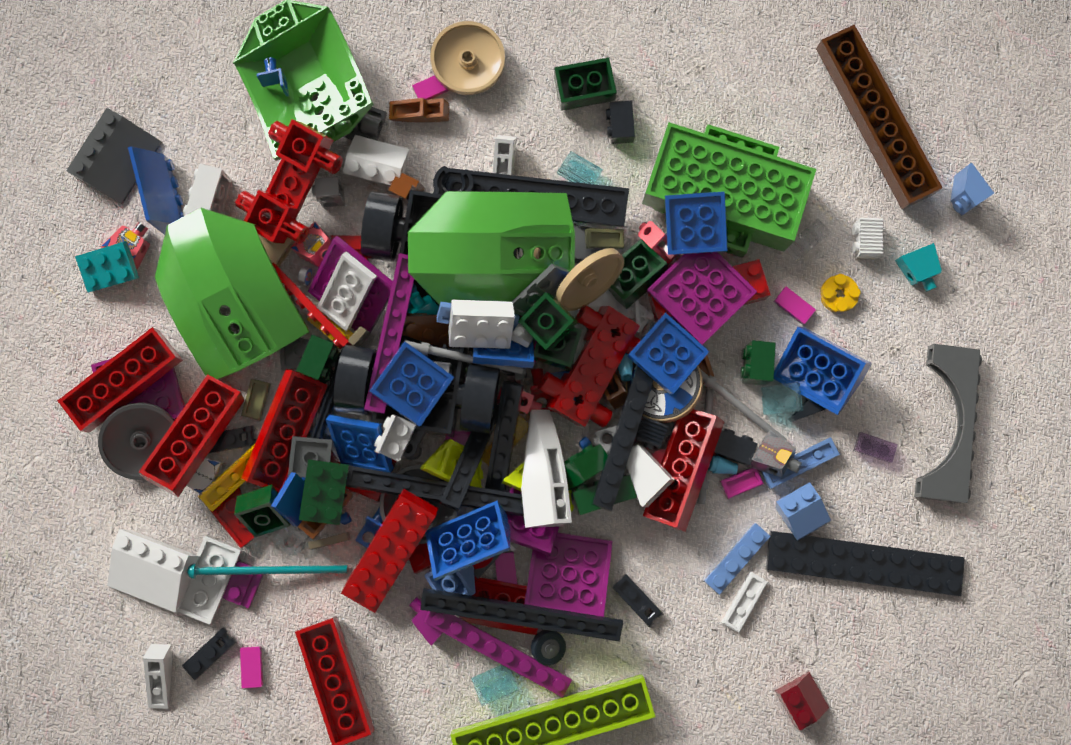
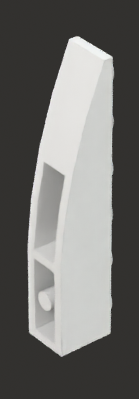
M550 410L530 411L521 486L525 528L554 527L572 523L565 465Z

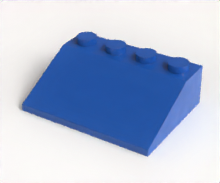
M132 146L128 147L145 219L165 235L167 225L184 217L181 208L183 200L177 192L179 184L172 172L174 164L163 153Z
M797 327L774 370V379L839 415L863 381L872 363L805 327Z
M498 500L425 532L433 579L435 581L510 550V526L507 513Z

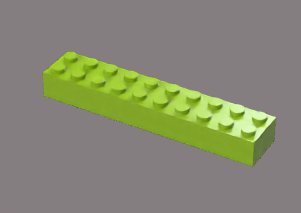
M639 674L457 728L451 731L450 736L453 745H564L656 716L644 676Z

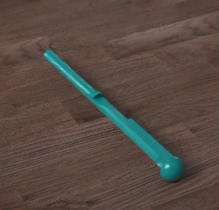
M195 563L191 564L187 569V574L192 579H195L196 575L347 573V565L198 568Z

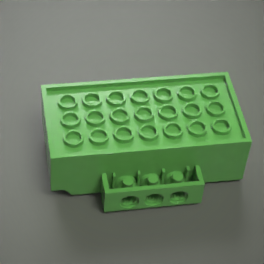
M668 122L642 204L666 214L665 195L725 191L727 251L723 252L743 258L748 251L750 241L784 252L795 241L817 169L777 157L780 148L778 146L707 124L704 133Z

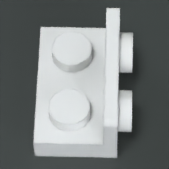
M397 415L387 417L383 428H385L382 436H378L374 444L377 447L375 452L400 462L417 425Z

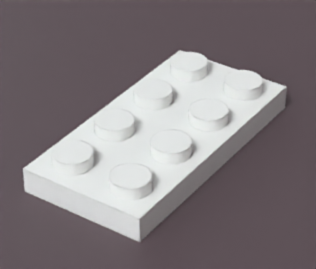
M345 252L341 255L317 308L345 331L349 330L377 276L348 252Z
M205 536L197 553L199 557L196 567H235L243 550ZM196 575L195 579L190 578L178 612L207 624H212L231 575Z

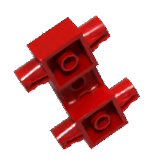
M291 119L289 126H286L276 121L271 124L268 137L280 144L275 155L280 157L281 161L267 190H258L256 196L247 191H242L238 195L235 205L247 213L244 221L255 224L254 226L258 234L269 241L284 244L288 237L301 244L309 234V227L298 222L296 218L320 168L331 174H336L342 166L343 158L330 151L333 139L303 122Z
M585 304L575 316V319L581 325L588 328L582 339L586 341V344L570 373H564L561 379L546 372L538 383V389L551 396L546 405L547 408L575 425L585 427L588 421L591 420L597 425L604 427L610 421L612 411L601 405L599 401L625 353L629 354L641 341V339L635 336L640 325L611 306H601L597 312Z

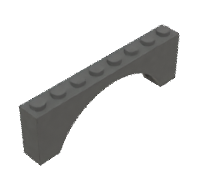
M942 344L928 346L926 365L944 380L952 393L957 410V431L953 445L944 460L929 473L916 478L914 497L954 503H968L970 499L969 481L972 478L971 461L974 458L972 445L976 437L974 423L977 420L975 409L979 400L977 385L980 383V374L978 373L979 366L982 363L980 349Z

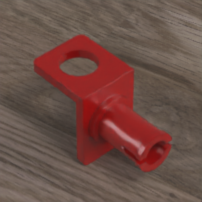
M533 369L531 373L534 386L530 387L531 394L534 395L533 401L537 402L539 398H544L548 402L551 396L538 389V383L543 376V369ZM547 407L541 408V410H550Z

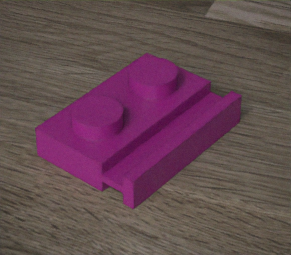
M237 561L235 567H254V566H251V565L246 564V563L241 562V561ZM264 574L231 575L222 598L249 609Z

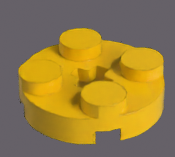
M844 274L831 276L822 284L820 289L822 304L832 312H846L852 309L858 302L860 289L856 282ZM835 290H842L844 297L840 296L837 298Z

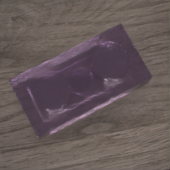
M859 432L853 451L892 463L898 444Z

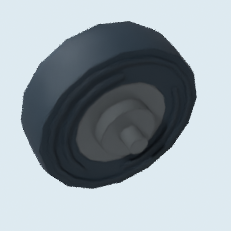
M542 630L532 640L531 653L535 660L542 665H554L565 655L566 641L556 631Z

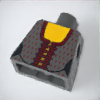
M770 430L751 459L752 468L782 477L787 469L798 473L802 462L793 459L795 456L794 446Z

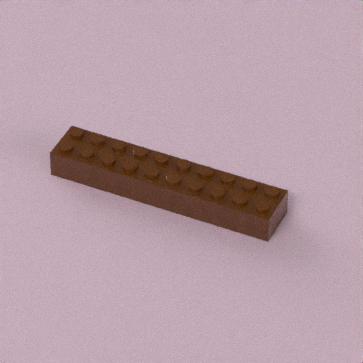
M855 24L822 39L816 50L900 208L903 210L940 191L943 188Z

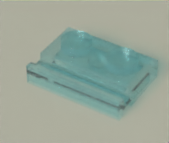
M570 151L558 169L557 174L570 182L595 184L603 169Z
M800 383L761 387L763 414L772 415L803 411L801 391L799 389Z
M499 665L471 678L481 706H485L519 690L511 669L503 665Z

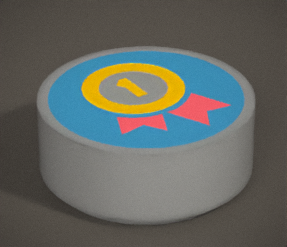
M303 266L298 274V282L300 285L308 286L312 279V268Z

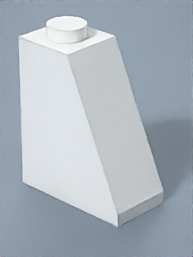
M637 445L632 447L626 466L640 505L642 507H649L675 479L643 446Z

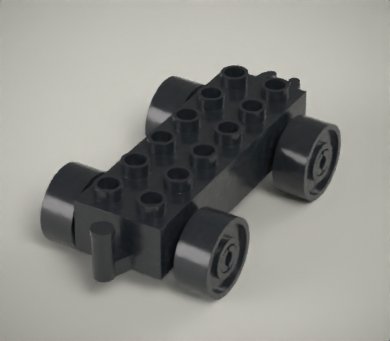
M442 166L434 176L433 193L410 190L406 217H403V197L378 192H371L369 194L361 230V253L364 258L394 262L400 243V253L408 255L409 230L445 192H449L445 188V182L449 178V170L446 166ZM465 169L461 173L462 188L458 192H473V177L470 171ZM519 247L513 252L516 259L519 258ZM414 279L413 283L416 284L421 297L429 295ZM402 335L399 348L405 341L422 344V341L420 342L419 340ZM443 344L442 348L465 354L468 351V347H450L448 349L445 344ZM352 345L344 346L335 378V411L368 415L369 411L364 410L377 349ZM432 354L425 355L433 362L450 363L454 378L420 427L416 426L403 456L409 460L418 459L422 454V448L419 444L426 433L454 437L458 409H461L460 430L490 434L497 401L500 369L470 363L466 382L463 383L466 362ZM386 404L385 413L373 412L371 422L379 423L383 427L386 418L391 417V415H397L407 421L410 420Z

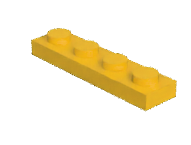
M254 445L197 496L211 511H214L245 482L241 477Z

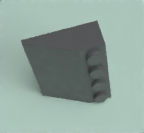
M106 108L66 171L90 187L123 204L136 184L128 147L132 146L156 152L162 141L118 113Z

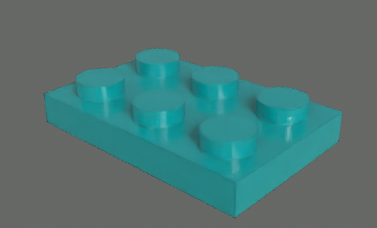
M127 241L75 256L87 293L139 278Z

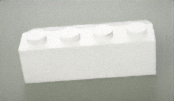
M119 529L111 551L107 586L177 613L190 581L187 569L191 564L197 562L199 556L135 531Z

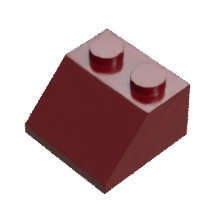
M810 672L775 690L794 727L799 731L818 721L829 709Z

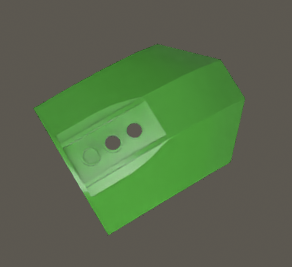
M284 0L254 19L233 64L236 66L259 116L273 159L275 161L281 160L280 157L275 155L280 144L268 137L270 126L276 121L286 126H289L291 119L303 122L333 139V142L349 134L374 104L350 47L330 8ZM269 57L276 59L277 69L281 68L287 79L289 96L286 97L280 83L262 87L257 74L266 72L264 64L266 58H268L269 64ZM319 94L318 99L312 102V96Z
M445 192L408 232V273L439 305L441 302L451 303L452 300L512 302L551 264L565 268L569 272L575 267V231L567 193ZM517 247L523 251L520 259H516L513 254ZM537 247L541 251V255L538 259H536L533 254L534 250Z
M199 208L167 225L155 279L162 299L179 333L205 376L208 374L215 379H219L273 354L308 333L309 329L282 284L254 226L255 224L205 208ZM222 305L228 306L231 310L230 315H222L220 307ZM232 323L239 325L240 332H233L230 329V325Z

